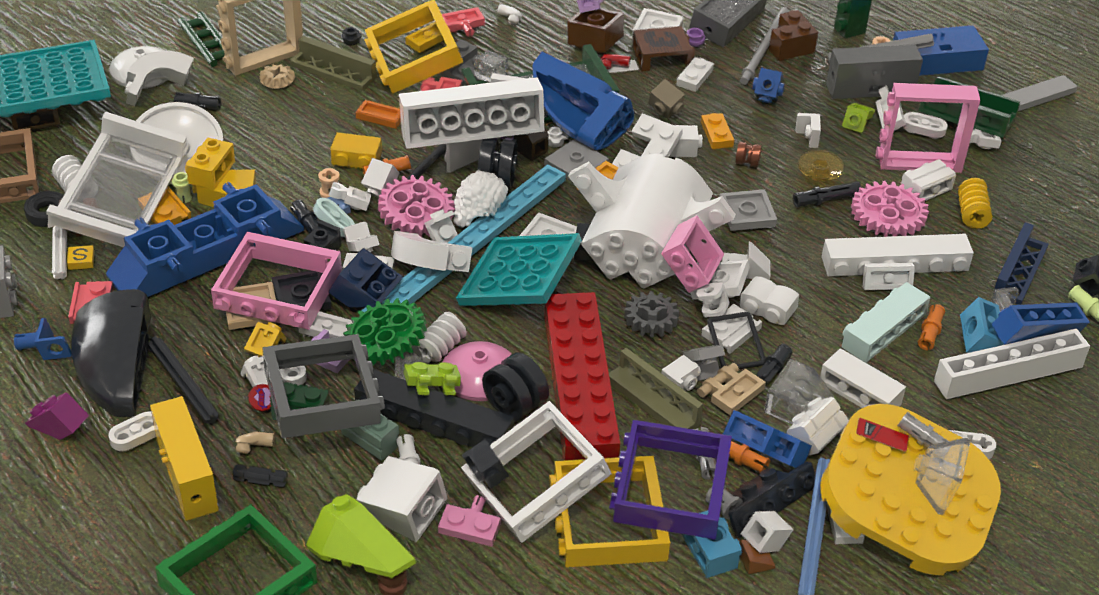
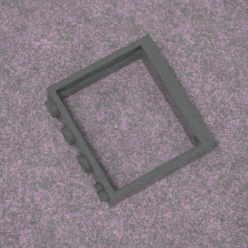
M358 334L262 347L264 371L281 438L380 424V410L385 409L384 399L382 395L378 396L377 378H372V362L367 361L366 344H361ZM355 359L367 399L290 410L279 369Z

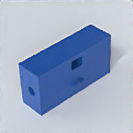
M974 25L894 33L893 41L926 34L933 35L934 46L918 49L923 58L919 76L984 70L989 49Z

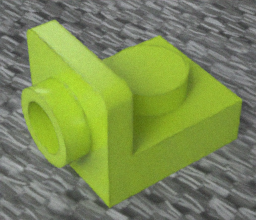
M857 103L848 105L842 126L862 133L867 120L873 118L875 109Z

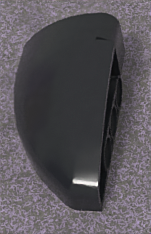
M137 289L113 291L92 299L78 310L72 329L71 354L76 376L89 397L102 409L115 417H135L148 356V331L151 312L147 295Z

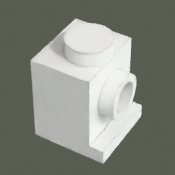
M683 355L663 368L661 373L683 390L690 391L697 384V377L701 374V369L697 363L692 362Z

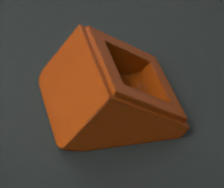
M740 540L742 549L740 558L748 574L775 569V564L769 552L759 553L747 540Z

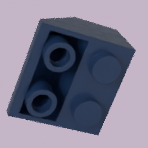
M362 248L338 275L329 293L348 307H366L367 305L375 307L376 301H379L381 304L402 280L403 276L368 250Z

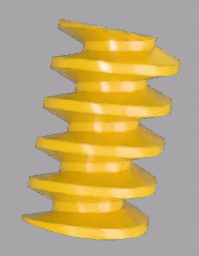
M980 178L965 180L958 188L962 220L970 228H984L989 225L993 217L987 184Z

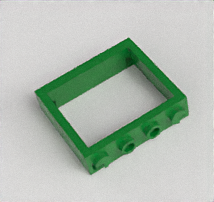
M251 504L243 510L236 512L231 518L220 525L213 527L208 533L197 540L188 543L182 550L164 559L155 567L158 584L168 595H195L179 577L253 529L293 567L292 570L255 595H301L317 584L316 565Z

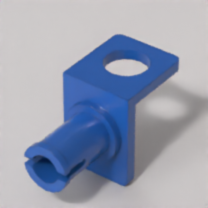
M41 318L36 332L15 334L14 345L17 350L37 348L43 360L66 358L72 355L65 337H54L46 318ZM51 344H58L63 350L54 352L50 350Z

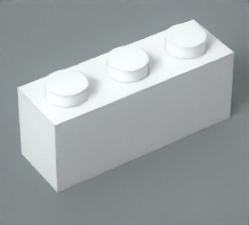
M841 348L822 365L819 383L861 408L874 404L900 406L906 386Z

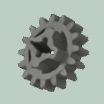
M650 291L649 295L640 292L639 298L633 295L631 301L626 302L624 311L626 325H632L631 331L633 332L640 330L641 336L649 333L650 337H654V333H658L662 337L664 336V331L671 333L672 327H677L679 318L677 303H671V297L662 298L663 293L661 292L657 296L654 295L653 291Z

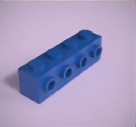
M1078 303L1010 305L998 314L999 317L992 323V326L997 332L998 338L1006 345L1072 329H1077L1080 332L1090 322Z

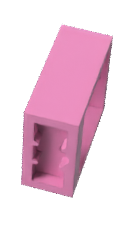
M698 215L677 226L661 253L688 293L709 284L724 256L723 251ZM684 244H686V246L689 248V250L691 251V253H692L693 256L696 258V260L698 261L699 264H697V263L695 262V260L693 259V257L691 256V254L688 252V250L686 249V247L684 246Z

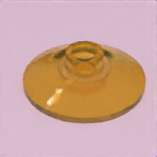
M824 150L805 152L798 160V167L804 175L820 181L836 179L842 174L844 164L837 155Z

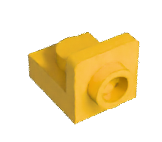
M257 322L244 349L250 354L262 357V347L278 345L279 341L285 343L287 338L281 332L282 328L271 322H268L267 325Z

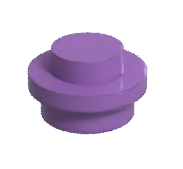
M691 28L687 31L686 34L689 35L691 46L696 47L705 42V35L701 29Z

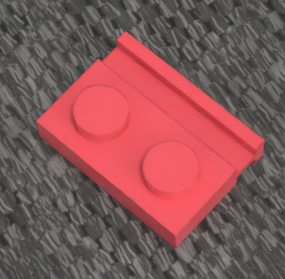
M112 281L87 282L86 285H80L79 282H75L68 316L70 324H74L76 313L86 303L103 294L113 292Z

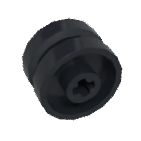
M497 138L482 139L478 170L497 174V177L504 181L508 190L513 188L517 170V139L505 138L501 142L500 150Z
M516 352L508 356L501 364H497L486 371L482 377L483 389L492 407L498 412L513 416L514 422L530 413L531 409L537 408L546 402L549 397V385L540 367L524 353Z

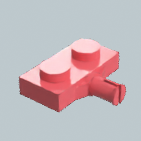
M478 7L442 14L451 32L464 30L467 36L469 34L472 36L474 34L473 28L485 25V18Z

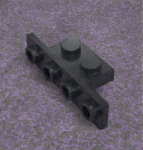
M806 461L789 473L778 471L774 468L765 469L760 472L759 476L741 484L740 488L732 492L731 494L734 497L738 496L743 501L742 504L728 513L734 535L742 537V531L755 512L775 511L778 513L814 489L815 472L812 463Z

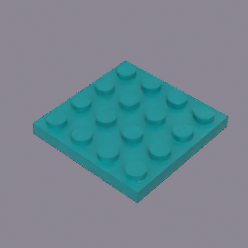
M580 234L494 237L457 295L456 300L459 306L547 303L582 242Z

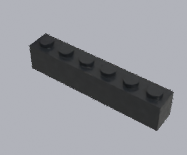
M373 369L372 378H377L379 386L378 396H383L385 409L380 410V414L389 420L409 425L412 428H417L472 448L485 439L491 445L514 427L513 416L451 395H444V393L428 388L429 395H418L416 386H408L406 380ZM361 380L354 388L355 401L367 399Z

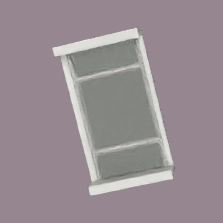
M105 112L102 117L101 134L58 207L50 204L46 211L48 215V228L57 226L124 247V237L132 235L139 230L134 224L137 218L141 217L149 224L183 159L184 145L187 137Z

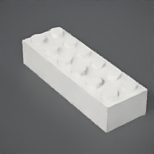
M537 77L399 94L402 137L406 149L544 132L543 88Z

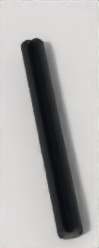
M156 336L152 337L151 341L148 342L149 349L203 421L210 425L214 424L219 418L218 412L164 341Z

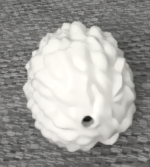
M479 170L467 176L457 189L454 200V224L465 227L470 226L472 220L478 216L488 217L489 214L494 216L497 208L504 202L508 193V187L504 181L493 173Z

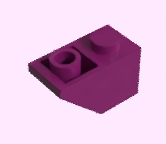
M65 392L58 397L52 395L44 403L42 401L30 410L29 413L32 416L25 424L32 429L61 440L74 433L89 414Z

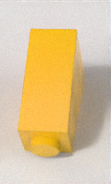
M229 170L215 190L192 184L193 193H197L198 203L214 208L213 201L227 195L223 190L225 183L230 182L235 189H244L255 185V170Z

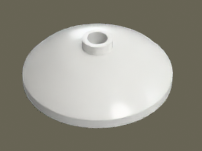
M139 46L121 52L110 64L111 78L117 84L126 87L128 84L126 83L127 73L131 65L140 57L151 52L163 51V49L152 46ZM153 80L147 83L144 88L160 85L167 80Z

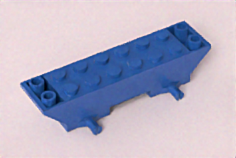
M227 182V184L223 185V190L227 195L213 201V210L176 225H173L170 220L148 225L143 218H137L134 224L139 230L132 235L124 237L125 246L106 272V276L112 281L117 291L137 289L143 291L149 297L228 263L247 232L285 239L304 231V226L279 200L267 196L257 184L244 189H235L230 182Z

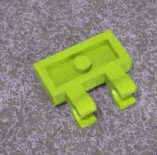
M423 362L404 364L403 374L408 386H416L418 395H429L428 386H442L444 395H456L454 386H460L461 375L456 365L442 362L438 365H427Z

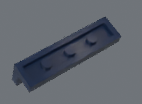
M1024 223L997 278L993 297L1016 305L1022 304L1049 245L1048 243L1030 238L1034 225ZM1027 246L1039 249L1040 251L1031 253ZM1029 260L1032 265L1024 266L1021 261ZM1022 274L1025 280L1018 281L1015 275ZM1016 289L1020 295L1006 292V290Z

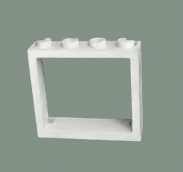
M550 401L521 423L514 426L513 429L497 441H494L490 447L504 466L556 426L587 460L515 515H510L483 483L484 480L478 481L467 463L461 467L470 483L486 499V502L501 517L502 521L521 543L612 474L600 453Z

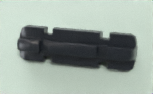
M241 464L234 466L232 474L235 481L244 482L245 479H248L249 483L263 485L274 483L273 486L285 487L288 479L287 472L283 470L272 472L273 469L255 466L247 468V465Z

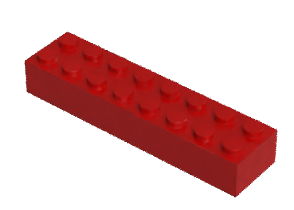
M595 292L551 294L544 306V319L556 408L603 458H619L620 438ZM559 430L563 461L586 460Z

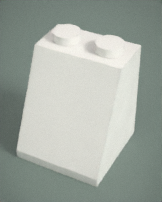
M388 456L383 464L377 466L367 486L365 485L360 489L356 500L381 524L417 543L448 497L439 470Z

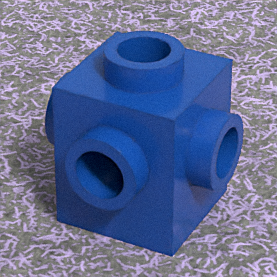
M765 68L760 69L759 77L754 78L752 90H755L754 93L756 97H759V101L771 103L772 100L777 101L778 96L783 95L785 83H782L784 77L782 72Z

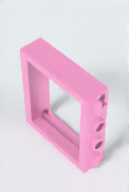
M894 83L892 92H888L887 96L888 111H884L883 115L885 126L884 129L880 130L879 140L881 145L876 148V159H879L881 169L915 170L924 163H931L940 159L946 164V167H950L954 172L962 173L980 104L977 86ZM900 101L963 103L951 153L890 150Z
M247 232L211 289L213 307L222 311L309 330L326 300L330 288L342 270L340 251ZM252 258L323 273L305 307L233 291Z

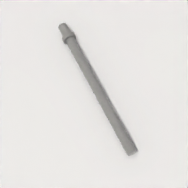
M786 7L781 8L748 67L743 69L740 79L743 85H746L755 76V70L769 47L771 30L778 28L780 14L788 12Z

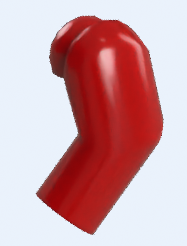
M605 54L601 57V61L606 69H610L612 65L629 67L631 57L619 54Z

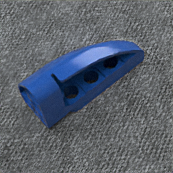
M541 52L534 61L533 77L538 78L543 88L544 109L552 121L568 136L594 150H599L614 143L631 126L635 116L631 100L613 91L606 82L544 52Z

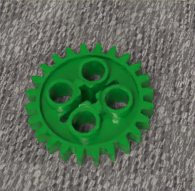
M399 298L390 303V300L386 299L384 304L376 301V306L373 308L367 305L366 312L358 311L359 317H352L351 321L353 324H347V331L343 332L344 336L359 335L361 344H366L367 361H371L372 366L377 361L384 365L388 359L394 363L397 356L403 359L404 352L413 353L412 346H420L418 339L425 338L423 332L427 331L425 325L427 322L421 308H417L415 303L409 304L407 299L400 303Z

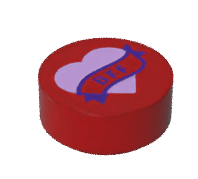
M258 384L250 390L248 402L253 409L265 411L271 408V395L268 385Z

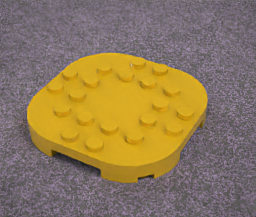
M874 404L858 410L843 429L829 464L821 478V497L823 502L827 501L832 510L831 518L841 529L855 539H858L862 533L911 559L909 567L922 573L944 575L946 571L956 570L959 572L966 568L984 546L1000 500V481L990 460L968 440L908 409L890 404ZM907 412L925 425L934 427L933 430L954 444L944 459L924 444L922 446L918 444L917 439L897 426ZM859 418L907 434L909 436L907 451L905 452L858 435L856 431Z

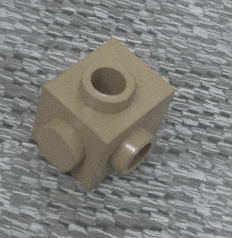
M664 79L651 91L648 104L659 115L669 119L673 114L677 115L683 109L685 94Z

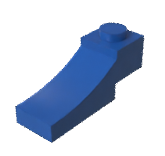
M733 410L723 432L724 435L732 436V439L794 468L805 462L812 445L736 410Z

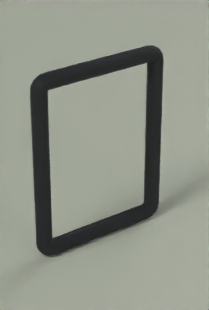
M750 312L715 316L707 320L715 346L719 345L713 322L747 317L761 360L737 364L739 369L765 364L766 357ZM718 356L721 368L726 366L724 357Z

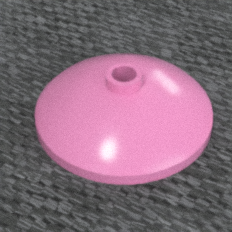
M484 341L465 343L451 350L445 356L443 362L456 365L461 375L460 386H454L456 396L471 401H488L483 389L482 377L486 371L497 364H501L512 353L502 346Z

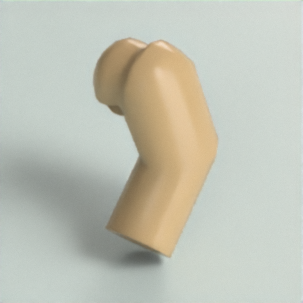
M255 431L238 436L235 441L237 443L235 450L238 453L248 454L250 452V445L274 447L275 433Z

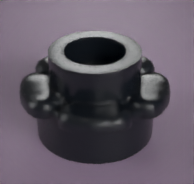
M348 27L341 34L343 43L348 46L357 45L362 37V34L355 27Z

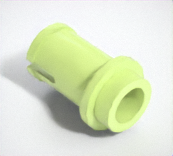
M176 173L172 179V184L176 188L177 197L183 202L182 196H184L185 203H188L192 200V194L187 173Z

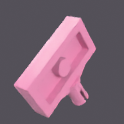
M476 495L470 509L447 504L438 525V533L493 547L501 525V517L481 512L486 499L481 496L479 500V495Z

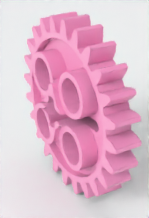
M411 175V179L407 180L406 177L402 176L401 182L393 179V184L387 183L386 189H381V195H379L378 211L380 212V218H385V225L392 224L391 230L399 228L400 232L417 233L420 237H422L423 233H426L430 237L424 223L431 220L430 215L443 209L445 213L452 210L454 213L453 195L447 194L448 188L440 189V182L432 184V178L424 181V177L421 176L419 180H416L414 175Z
M875 181L873 187L866 184L865 189L860 187L859 191L855 192L851 205V214L855 215L854 220H860L859 226L867 225L866 231L873 229L875 230V235L882 232L884 237H887L888 234H892V236H897L898 234L906 236L907 232L914 235L915 230L921 231L922 226H925L929 211L927 210L928 204H924L925 198H919V192L912 193V187L904 189V184L898 187L895 182L888 185L886 181H883L882 185Z

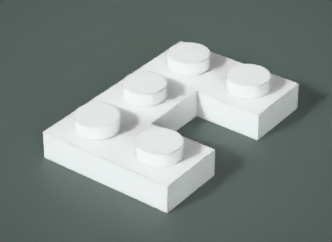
M643 113L632 129L633 136L649 142L642 156L664 154V157L669 158L683 134L682 128ZM621 149L612 164L620 168L640 156Z

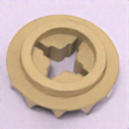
M273 64L272 67L266 66L264 70L260 71V82L269 88L286 87L295 79L294 71L290 69V66L284 67L282 64L279 66Z

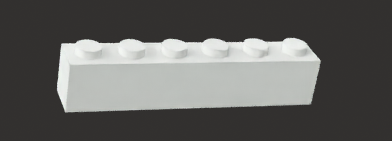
M966 234L825 239L822 260L827 276L863 275L864 264L913 263L915 266L914 273L969 271L974 253Z
M1072 329L939 360L934 382L945 399H950L1083 368L1090 345L1077 329Z

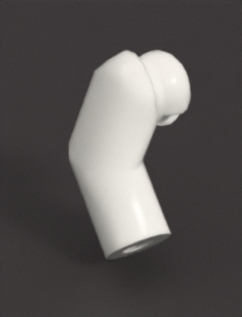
M502 4L499 5L497 10L499 15L508 17V21L511 24L516 25L519 23L522 14L517 9Z

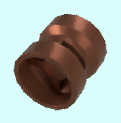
M739 141L735 163L741 165L748 163L752 167H758L762 145L754 144L751 146L746 142Z
M407 569L393 578L378 574V587L381 594L403 595L407 589Z

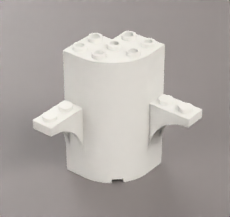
M664 154L641 156L618 168L613 180L602 175L590 162L570 171L568 175L596 211L581 245L608 279H613L629 271L641 288L649 287L675 274L661 253L679 224L698 215L707 230L711 231L734 220L736 215L723 196L710 200L713 192L692 166L678 158L674 160L664 157Z

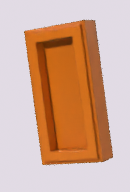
M364 100L355 112L356 119L395 129L401 123L399 108Z

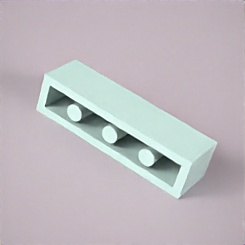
M907 282L899 288H894L888 297L884 300H879L870 311H865L853 324L849 323L845 327L842 334L844 336L842 348L867 363L926 315L930 296Z

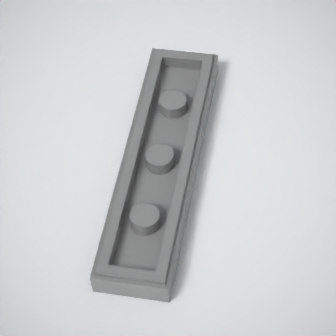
M1065 75L1001 96L1020 101L1018 111L1076 93L1078 86Z

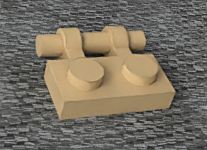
M731 363L729 366L720 368L717 375L713 378L709 377L703 381L697 393L702 398L708 394L712 395L711 402L731 416L733 410L738 411L765 389L766 382L747 369L737 373L739 371L738 366L735 363Z

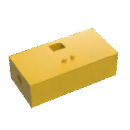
M183 396L150 405L156 440L160 449L158 450L159 455H162V463H165L185 521L219 511L213 473Z

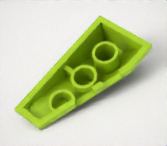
M348 494L336 497L331 503L322 508L306 543L307 549L322 560L330 562L333 558L341 560L342 565L348 567L352 564L364 566L367 572L390 578L416 564L415 558L360 502Z

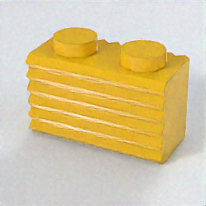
M336 132L330 149L331 164L333 166H350L351 168L359 167L363 169V166L370 164L372 158L380 160L382 155V138Z

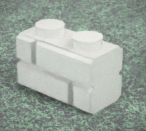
M938 159L931 163H924L915 170L906 171L902 176L901 184H904V189L912 187V193L919 192V198H925V201L952 190L956 173Z
M818 397L807 405L808 411L802 412L792 419L794 424L787 430V434L812 445L808 456L819 453L849 421L844 412L840 411L841 407L835 398L822 399Z

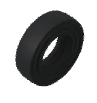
M43 191L29 197L24 204L27 220L35 226L48 227V215L46 212H39L38 209L50 206V204L58 207L59 200L64 195L56 191Z

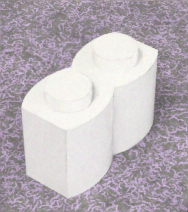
M754 277L741 293L740 307L753 315L763 316L771 323L785 325L798 307L799 294L786 286H777L766 278Z

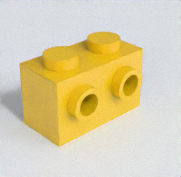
M207 137L203 144L197 148L193 157L186 162L185 172L188 176V183L215 190L235 163L233 143Z

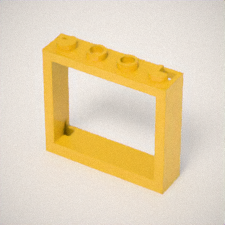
M435 0L428 1L365 29L368 37L364 39L372 59L376 61V68L383 85H389L392 94L463 63L458 47ZM435 21L446 47L389 71L379 45Z
M654 456L636 457L631 481H642L647 505L663 507ZM604 458L612 474L601 483L615 482L616 472H622V467H619V458ZM585 460L555 461L554 475H549L550 487ZM568 508L555 517L556 533H561L562 539H558L559 556H564L565 567L668 561L670 550L668 531L651 529L653 540L573 544Z

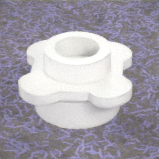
M551 127L548 131V145L551 147H560L564 144V139L569 138L559 127Z

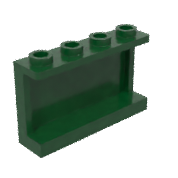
M939 76L935 79L934 85L969 86ZM978 89L980 104L973 129L1003 138L1015 122L1020 101ZM921 102L918 111L958 124L963 103Z

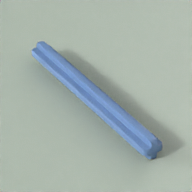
M820 458L816 468L798 595H814L827 507V501L823 502L821 497L820 483L830 459Z

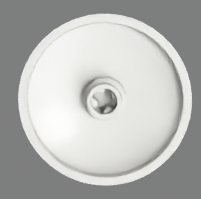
M171 102L160 104L147 110L136 120L137 122L187 137L184 145L183 159L176 173H186V162L193 157L197 148L203 144L207 137L223 141L222 130L216 119L206 110L189 103ZM130 146L134 162L165 171L171 160L170 158ZM145 174L156 181L160 180V178Z

